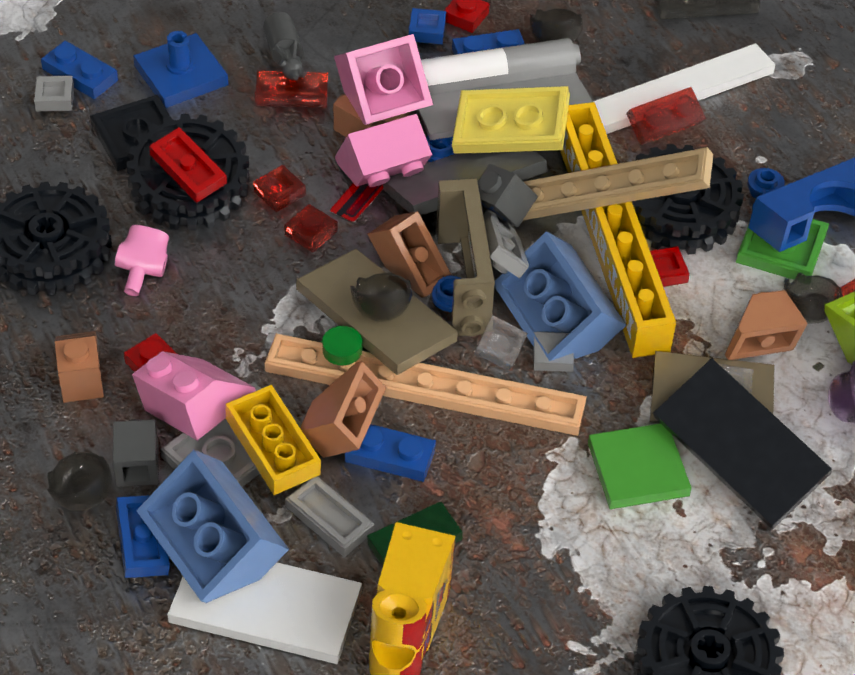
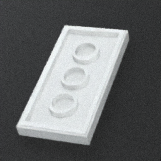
M276 563L259 581L204 603L200 601L188 582L182 577L167 614L168 622L338 664L362 593V583Z

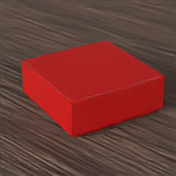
M678 246L650 251L663 287L688 283L690 273Z

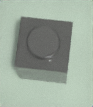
M493 164L488 165L478 180L481 206L486 211L491 210L495 213L499 220L508 222L516 227H519L538 198L515 173Z
M132 419L129 421L113 422V468L116 487L159 485V444L156 420Z

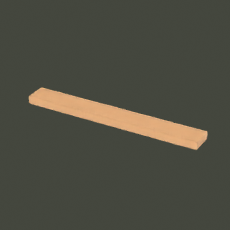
M276 333L265 361V372L331 385L356 362L344 366L332 364L324 357L321 342ZM362 351L360 358L356 361H363L386 386L383 394L385 397L575 436L579 435L587 396L425 363H418L396 375L373 354Z

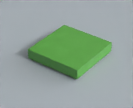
M812 219L807 241L781 252L747 228L736 263L809 284L828 231L829 223Z
M662 424L589 435L588 446L609 509L690 496L691 485L672 434Z

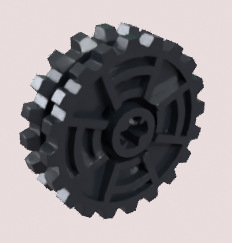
M181 114L179 120H173L168 116L163 118V124L159 126L154 123L148 125L147 134L139 133L135 138L137 147H130L128 151V158L131 160L127 161V173L130 174L128 176V186L132 188L131 198L133 203L140 202L139 211L143 215L151 213L154 223L160 225L164 221L168 222L170 229L178 230L180 225L187 226L188 231H196L197 226L204 224L207 228L214 227V220L218 218L223 221L231 218L230 210H239L242 206V199L240 197H247L248 185L246 183L249 182V170H247L249 168V156L244 155L246 153L244 141L236 142V131L233 129L224 130V123L219 120L214 123L207 122V116L199 115L197 119H191L189 114ZM178 127L227 175V184L198 203L150 156L149 146Z
M667 144L665 150H660L658 147L650 148L649 155L640 153L636 156V160L694 149L691 145H685L683 149H677L674 144ZM721 157L713 158L710 188L632 201L645 239L652 242V248L658 250L662 246L667 248L678 246L679 250H685L689 255L695 254L698 248H702L706 252L713 250L714 243L722 245L727 240V234L733 235L737 225L736 222L739 220L740 206H742L744 194L741 193L743 188L742 181L735 180L737 172L734 168L725 167L726 160Z
M41 182L37 188H32L30 185L22 186V192L18 194L11 191L5 195L6 201L4 203L0 202V281L3 283L9 280L11 289L18 291L22 287L27 288L30 295H36L39 291H46L48 296L56 295L58 289H64L68 293L75 290L74 285L77 283L84 285L90 283L91 274H100L104 270L103 262L110 260L111 253L109 248L112 247V238L109 234V218H106L107 210L104 205H99L97 196L94 194L86 196L84 188L77 186L74 189H69L68 183L60 182L57 186H50L49 182Z
M704 586L702 592L695 593L691 587L682 588L680 597L676 598L669 593L663 597L662 607L653 605L648 610L647 617L649 621L642 620L638 634L640 636L636 643L635 649L637 654L634 655L633 668L641 670L637 675H781L782 667L779 666V663L783 661L784 648L775 646L780 640L778 629L768 628L767 625L769 624L770 617L765 611L756 613L753 610L754 602L746 598L743 601H738L735 599V592L728 589L723 594H717L713 586Z

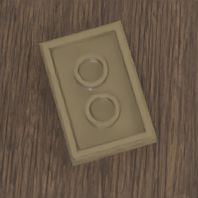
M655 351L649 422L659 423L654 418L653 412L713 357ZM713 358L773 414L775 365Z

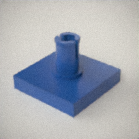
M183 31L171 32L167 36V44L133 55L135 68L153 93L159 96L165 108L229 85L228 74L197 33L187 36Z

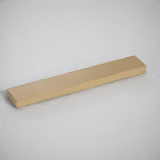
M706 147L523 181L538 196L523 220L710 188L713 153Z

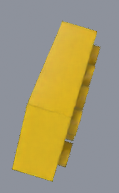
M272 385L225 404L227 422L273 495L320 475L321 459Z

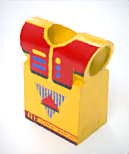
M399 522L395 523L379 578L377 594L372 601L369 671L371 675H420L423 658L426 651L429 650L451 591L456 536Z

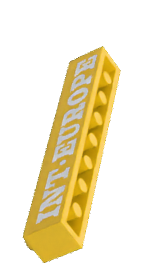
M595 102L574 104L568 107L563 150H560L568 173L617 164ZM632 201L581 210L613 304L626 323L623 332L632 358L655 355V351L671 352L676 320Z

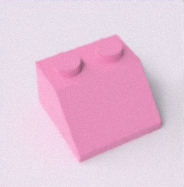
M414 34L334 56L344 93L364 125L433 105Z
M414 114L348 134L338 150L335 160L356 187L367 183L369 187H376L388 182L390 176L402 173L404 177H408L423 171L424 165L432 156V152L418 116Z
M164 351L151 358L132 374L144 410L197 441L226 418V403L256 391L255 387L203 359Z

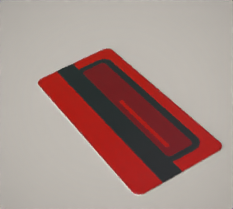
M353 183L332 206L330 212L355 222L383 190V184L369 187L367 183L356 187Z

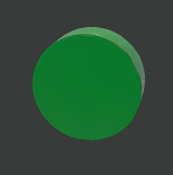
M336 326L329 329L322 339L323 355L326 360L335 365L344 366L356 362L362 354V337L360 333L348 326Z

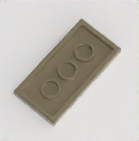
M354 249L296 279V290L337 325L348 326L357 330L362 337V346L396 375L457 342L458 331L358 249Z

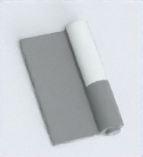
M570 38L422 59L421 63L433 105L416 111L430 140L453 137L461 90L568 86L570 93L569 105L590 103L593 100L576 74V65H579L581 62L578 44H573Z

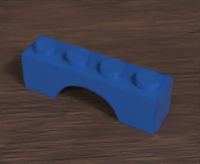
M855 158L756 197L752 206V215L748 228L777 251L781 252L807 241L815 212L839 211L855 216Z

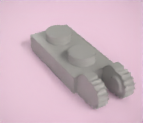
M487 210L484 212L483 217L491 264L503 274L509 271L518 278H521L529 267L521 239L517 235L514 226L508 222L502 225L499 223L497 215L491 210Z

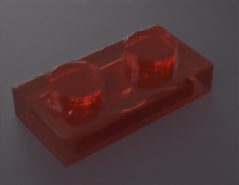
M257 71L256 106L327 108L328 73L307 72L305 78L299 77L297 80L288 79L282 71Z
M692 87L631 108L626 113L640 145L698 125L706 119Z

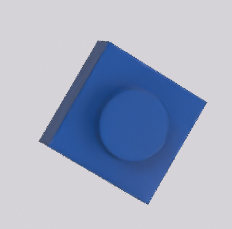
M412 8L408 35L414 34L416 42L443 45L446 11Z

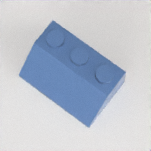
M547 231L525 251L529 267L521 278L508 271L495 280L494 287L534 347L535 337L549 361L574 353V359L598 352L626 326V323L572 245ZM534 332L570 334L547 354Z
M194 449L136 510L200 601L204 603L259 581L289 550L225 464Z

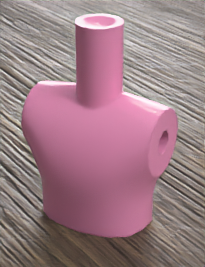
M132 225L125 241L118 247L115 258L116 267L130 271L124 289L127 295L139 296L145 274L163 277L168 257L167 245L169 236L167 233L142 225Z

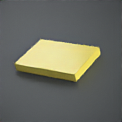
M568 86L461 90L452 140L454 154L563 150L570 99Z

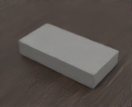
M318 476L308 480L285 499V507L343 557H346L367 539V535L375 532V524Z

